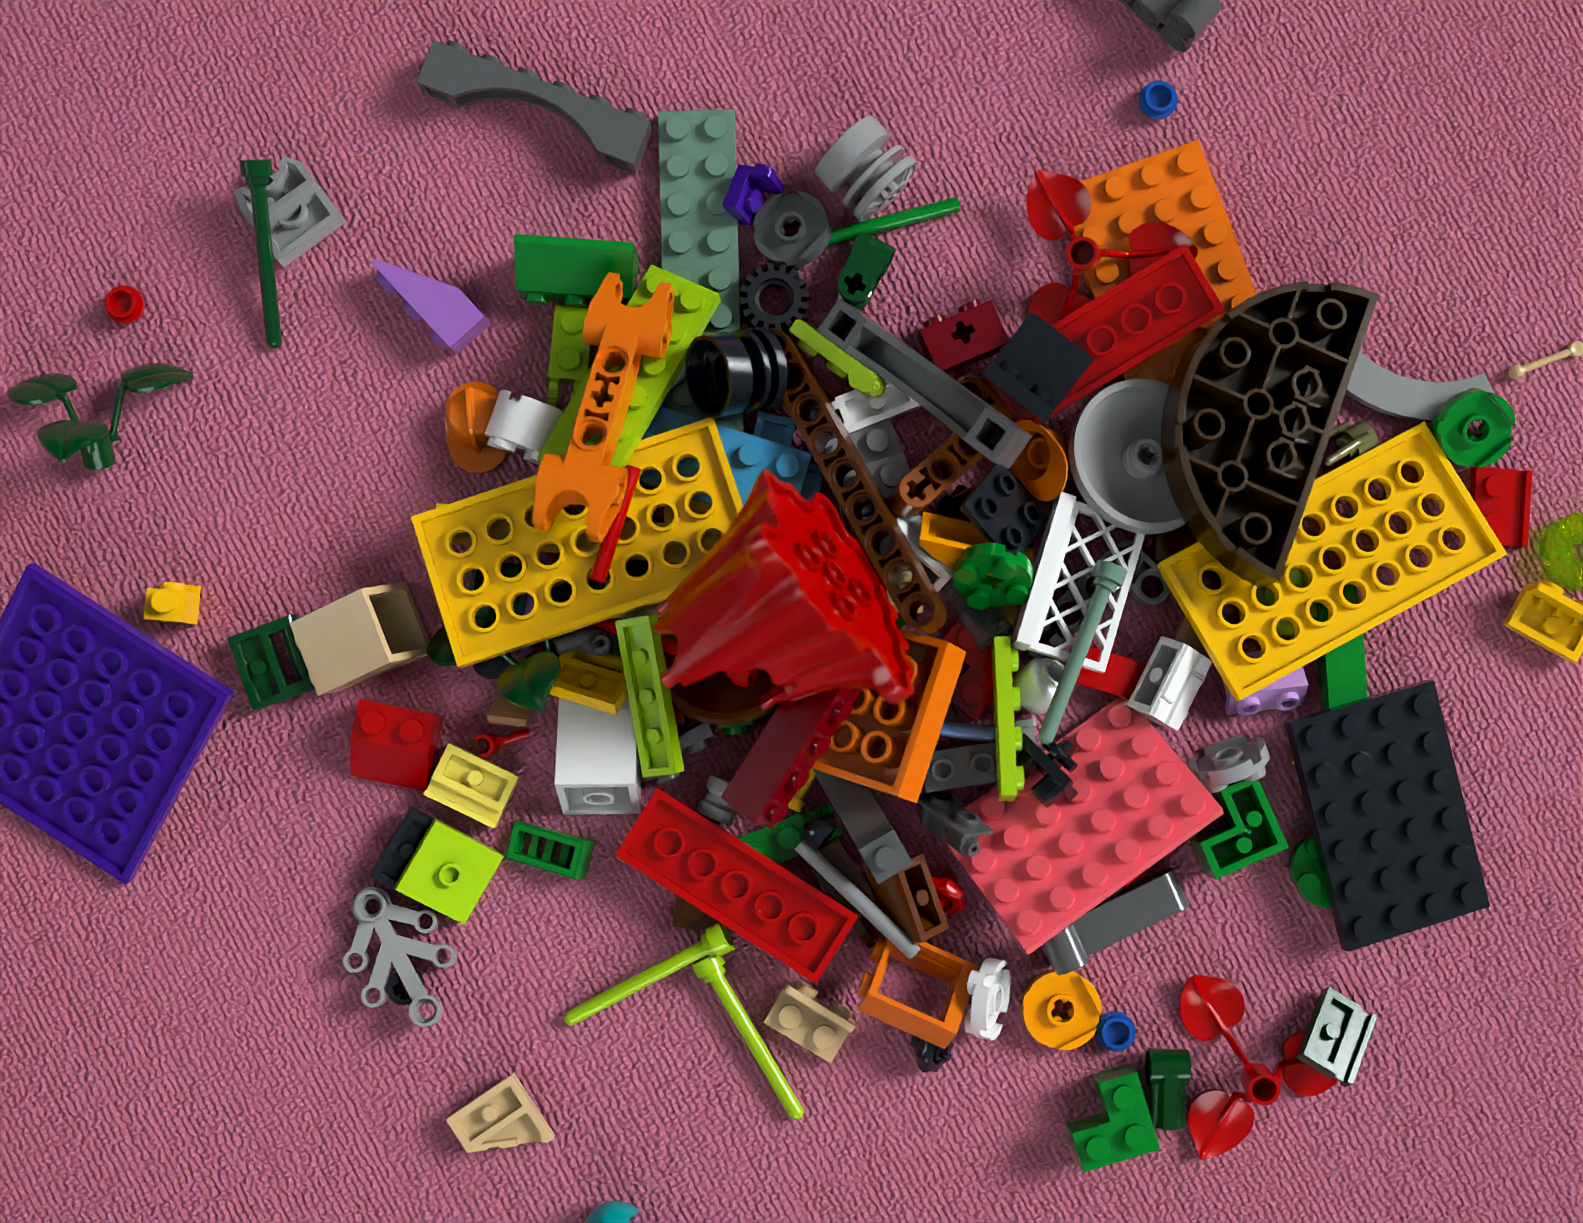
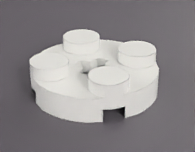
M987 958L983 961L980 971H971L968 978L967 991L968 994L973 996L971 1009L968 1010L965 1017L964 1028L966 1033H971L978 1038L995 1040L998 1037L1003 1024H998L996 1021L1000 1012L1007 1013L1011 988L1010 970L1002 969L1008 964L1005 960Z

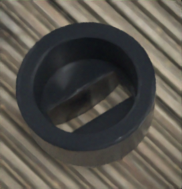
M811 817L804 824L803 836L811 847L819 851L834 834L837 826L825 817Z

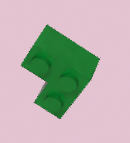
M1242 779L1228 784L1222 791L1212 793L1213 798L1223 809L1224 814L1221 816L1225 825L1190 840L1205 875L1213 879H1219L1289 848L1259 780L1248 782Z
M1128 1063L1091 1074L1102 1113L1065 1123L1076 1162L1082 1171L1087 1172L1160 1150L1137 1071Z

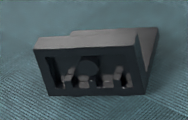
M1030 313L995 360L990 362L982 374L1039 419L1046 422L1092 363L1093 358L1037 314Z

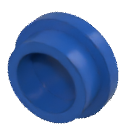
M1152 81L1145 85L1140 92L1139 107L1143 114L1151 119H1165L1173 113L1177 106V93L1165 81Z
M1111 1011L1099 1019L1096 1026V1037L1104 1048L1119 1052L1127 1049L1133 1043L1136 1034L1135 1025L1126 1014Z

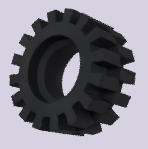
M767 263L766 268L758 266L754 269L755 272L752 275L749 273L746 276L744 285H741L739 299L742 316L746 319V323L750 328L758 326L766 329L777 328L788 335L789 329L796 319L804 321L809 307V291L806 288V282L804 278L798 276V271L794 268L792 271L787 269L785 264L780 263V267L774 266V263ZM780 287L785 290L790 299L787 309L780 314L765 312L759 303L760 295L765 289Z

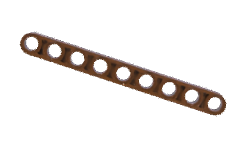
M770 328L769 330L777 337L779 343H784L783 351L787 364V387L782 400L892 601L907 625L924 633L938 631L946 621L947 612L943 602L803 351L796 345V341L777 328ZM801 374L802 380L796 388L791 389L790 385L793 378ZM819 406L818 416L814 420L808 421L810 410ZM837 438L836 449L826 454L827 443L831 439ZM855 470L856 478L854 482L844 487L843 480L845 475ZM869 503H874L872 516L862 520L861 513L863 508ZM892 536L893 545L891 549L881 554V541L885 537ZM907 569H911L912 579L910 583L900 588L898 584L900 574ZM929 603L931 606L929 618L923 622H918L917 611L919 607Z

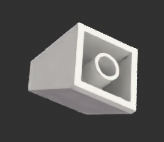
M628 696L616 715L559 697L555 788L563 815L641 814V765Z

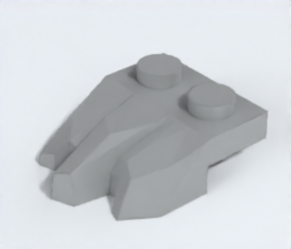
M284 156L280 160L279 170L269 176L270 184H266L273 255L283 267L290 264L346 223L301 161ZM243 186L234 191L240 210L254 228L250 189Z

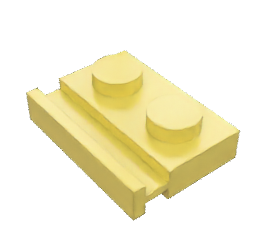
M448 743L434 771L432 780L423 795L487 826L496 828L521 776L452 743Z

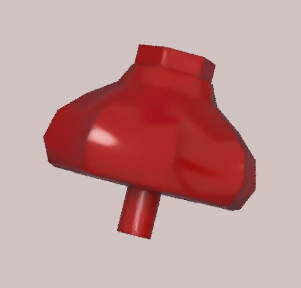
M943 872L941 877L935 876L932 877L944 913L955 915L959 910L967 906V899L964 896L963 887L958 884L959 877L952 872Z

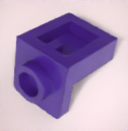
M759 163L755 164V166L738 164L722 206L734 219L738 220V224L752 226L755 215L762 206L764 193H784L786 187L776 176V171L767 165Z

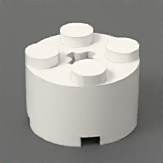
M500 390L484 435L489 437L487 445L509 453V451L515 452V449L525 452L524 460L540 465L537 456L564 411L521 395L520 400L513 397L510 400L511 391Z

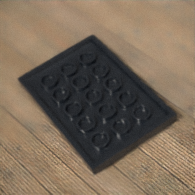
M1434 680L1420 681L1284 722L1341 949L1350 952L1490 907Z

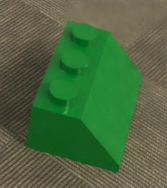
M514 234L516 290L521 298L526 299L528 304L546 306L549 305V300L565 301V306L587 308L588 303L591 302L609 272L620 274V280L623 283L621 304L627 306L637 289L639 259L633 242Z

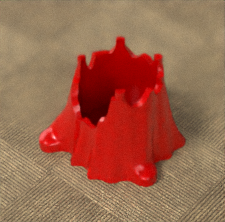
M766 469L758 474L745 504L725 534L674 589L668 598L656 606L657 613L661 618L653 626L654 630L661 635L674 633L678 639V651L671 668L660 675L662 683L669 689L679 682L683 687L719 670H729L738 675L754 668L766 670L770 674L771 682L776 684L769 692L760 697V707L763 710L769 709L777 702L789 700L792 703L807 696L837 688L876 689L891 704H899L914 692L911 682L914 672L905 655V652L910 648L909 644L896 626L895 620L899 617L898 613L888 600L886 588L862 544L846 531L836 508L824 494L816 492L805 500L791 483L779 481Z

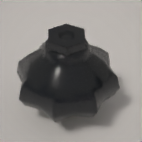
M914 1035L910 1042V1045L915 1050L918 1068L922 1072H937L942 1064L951 1059L949 1052L954 1045L952 1041L945 1049Z

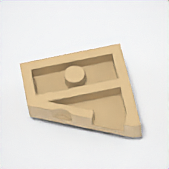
M514 1072L446 1119L467 1153L486 1151L488 1148L517 1147L518 1144L541 1141V1143H547L555 1137L552 1129Z

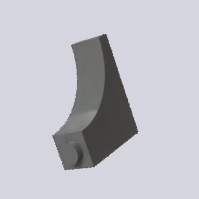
M812 769L878 884L913 864L868 787Z

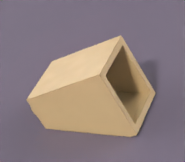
M406 581L361 588L289 623L294 634L296 646L299 648L309 672L310 682L318 696L344 690L428 656L426 651L430 641Z

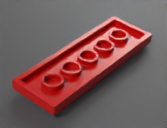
M1186 243L1051 325L1090 355L1093 361L1050 417L1226 311ZM988 365L981 368V370L984 371ZM987 378L998 398L1010 410L1014 423L1020 420H1033L1038 424L1043 422Z
M659 787L615 854L618 858L815 984L859 916Z

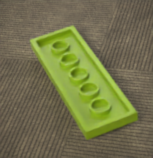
M652 264L627 306L640 307L649 302L656 287L661 282L671 283L675 292L672 313V335L664 358L660 359L643 355L620 438L611 465L623 468L627 465L686 363L690 344L695 337L702 335L721 302L719 293ZM593 363L537 456L539 464L547 452L566 456ZM614 366L608 372H619L624 366ZM591 438L586 445H597L602 438Z

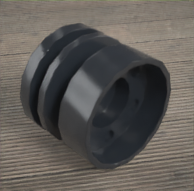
M760 326L738 329L730 333L724 331L695 337L688 348L686 356V380L695 406L703 415L710 418L777 406L783 399L787 387V364L784 351L777 337L769 329Z

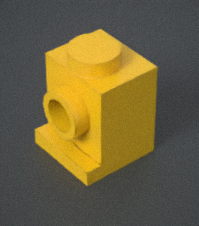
M162 581L160 589L147 588L144 619L197 625L201 586Z

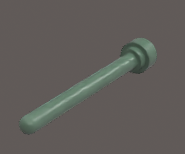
M1097 560L1092 576L1095 578L1093 585L1096 588L1038 734V738L1043 744H1049L1054 740L1110 593H1115L1117 587H1122L1128 571L1125 568L1112 562Z

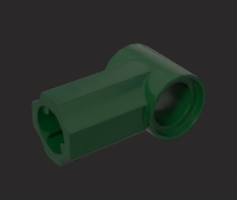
M1147 1048L1145 1075L1146 1081L1149 1084V1113L1153 1127L1162 1130L1185 1129L1186 1085H1189L1191 1079L1190 1053L1186 1049Z

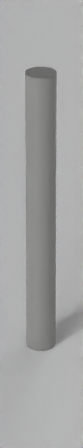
M805 839L795 848V851L909 960L917 954L921 948L819 851L811 847Z

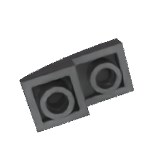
M703 723L679 737L681 750L686 748L688 755L709 747L710 744L707 739L715 736L711 725ZM680 774L645 778L647 781L656 778L659 785L680 776Z

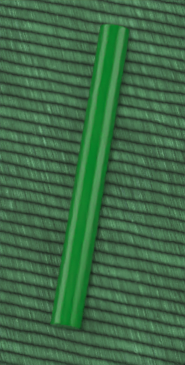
M957 197L834 228L832 229V236L827 246L856 239L861 231L872 235L960 212L959 200Z

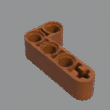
M965 375L958 379L960 384L1014 422L1010 410L983 380L974 375ZM955 433L909 472L891 491L888 498L891 511L903 519L915 517L979 462L984 455ZM959 444L966 446L971 456L964 454L960 450ZM932 467H936L939 470H941L944 475V479L938 478L936 475H934ZM918 486L922 492L911 500L907 495Z

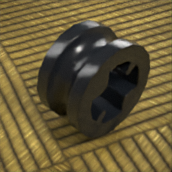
M415 969L417 975L419 976L425 988V980L422 974ZM396 971L387 982V994L394 1003L409 1005L412 1003L410 996H403L404 991L399 993L396 985L402 982Z

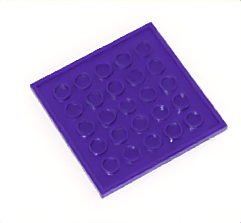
M36 563L26 566L0 618V803L126 885L135 877L232 698L234 691Z

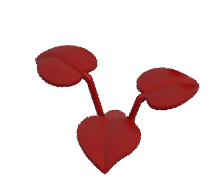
M1037 169L1032 175L1027 192V213L1030 224L1039 236L1048 241L1058 240L1068 231L1071 242L1067 247L1066 256L1074 268L1072 270L1070 289L1061 283L1052 282L1036 290L1029 303L1028 316L1030 313H1035L1048 324L1053 325L1090 302L1091 299L1089 297L1076 293L1079 286L1081 271L1095 268L1099 264L1101 257L1132 258L1130 272L1134 275L1186 243L1194 258L1198 255V249L1193 241L1181 230L1161 222H1148L1133 229L1129 236L1131 251L1100 249L1099 245L1091 238L1085 236L1078 237L1073 227L1084 223L1090 214L1091 197L1087 188L1079 180L1071 176Z
M1195 974L1184 984L1179 999L1180 1016L1185 1028L1193 1037L1201 1041L1212 1040L1221 1032L1245 1067L1240 1079L1245 1092L1235 1091L1229 1097L1221 1089H1209L1198 1094L1190 1103L1187 1113L1188 1127L1199 1158L1205 1160L1229 1151L1246 1138L1254 1124V1110L1248 1103L1254 1102L1262 1106L1274 1103L1280 1095V1084H1282L1283 1080L1290 1090L1301 1096L1321 1094L1330 1089L1338 1080L1333 1077L1328 1078L1296 1058L1306 1031L1294 1033L1283 1042L1282 1053L1285 1060L1277 1062L1274 1074L1263 1064H1251L1227 1029V1027L1238 1024L1244 1015L1245 1002L1240 990L1226 979Z

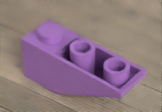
M377 259L372 262L380 272L375 279L390 295L396 290L406 300L401 307L416 323L422 318L432 328L427 335L442 351L449 346L457 355L490 325L485 316L459 288Z

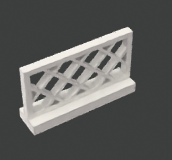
M1061 492L1052 504L1033 567L1032 588L1027 602L1021 606L1011 639V647L1022 651L1028 649L1067 662L1070 653L1062 649L1068 646L1072 649L1076 637H1072L1063 617L1081 609L1085 616L1088 608L1087 605H1089L1091 598L1086 601L1083 600L1074 580L1090 572L1093 573L1096 564L1085 544L1103 536L1113 555L1105 559V561L1112 562L1116 560L1119 566L1128 571L1122 587H1117L1116 589L1118 590L1116 600H1114L1110 593L1107 601L1112 610L1110 620L1102 623L1096 629L1095 637L1101 647L1098 661L1085 658L1082 668L1103 674L1106 670L1145 534L1135 533L1132 546L1119 552L1109 533L1118 527L1113 524L1106 527L1103 521H1107L1099 516L1088 504L1076 501V496ZM1081 513L1092 517L1099 531L1082 539L1074 525L1077 514ZM1072 535L1075 543L1068 546L1070 537ZM1079 548L1089 568L1071 576L1063 562L1066 553ZM1129 553L1127 563H1125L1122 556ZM1061 572L1065 580L1057 583L1059 574ZM1067 584L1078 605L1059 613L1052 597L1054 590ZM1050 609L1053 617L1046 620L1048 610ZM1055 621L1067 641L1055 648L1039 643L1043 627ZM1108 626L1104 638L1100 630Z

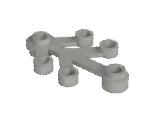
M368 887L361 890L353 901V914L359 921L351 949L343 958L345 969L352 973H361L367 969L369 956L366 950L374 929L382 942L369 984L361 993L363 1004L370 1008H378L386 1002L387 991L385 985L393 963L412 1000L409 1006V1016L412 1022L420 1027H431L437 1024L443 1015L442 1003L437 997L427 994L408 955L433 961L439 968H450L457 960V952L452 946L447 944L435 946L397 935L389 921L393 920L414 925L418 932L430 934L438 928L439 918L437 914L430 910L415 911L394 905L390 895L378 887ZM371 900H377L380 904V909L376 914H370L367 911V905ZM429 914L433 919V924L430 928L423 929L420 926V919L423 915ZM442 949H448L451 953L450 961L445 964H441L438 960V953ZM358 953L362 956L363 962L359 968L354 969L350 965V958ZM377 988L380 991L381 997L377 1003L373 1004L368 1000V993L371 989ZM426 1003H430L434 1007V1014L429 1019L421 1015V1008Z

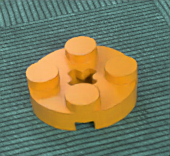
M1049 970L1033 979L1022 994V1018L1026 1028L1038 1042L1059 1050H1072L1082 1046L1093 1037L1097 1029L1099 1016H1101L1102 1006L1096 989L1086 978L1074 971L1064 975H1057L1053 970ZM1058 999L1063 1003L1070 1001L1072 1006L1067 1010L1069 1017L1063 1020L1059 1015L1053 1017L1051 1015V1010L1055 1008L1054 1002Z

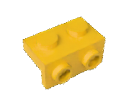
M1546 580L1524 584L1503 625L1570 663L1577 662L1583 652V600L1576 599L1573 601L1562 595L1564 590L1560 586Z

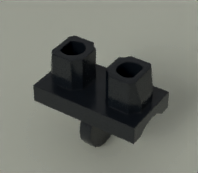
M1023 733L1022 750L1016 751V766H1023L1024 781L1036 770L1044 776L1030 788L1032 793L1046 808L1060 800L1063 796L1070 802L1078 795V792L1072 787L1073 780L1061 767L1063 766L1069 773L1077 768L1078 764L1071 758L1075 752V745L1069 740H1063L1058 744L1054 741L1049 744H1043L1042 746L1049 752L1046 755Z

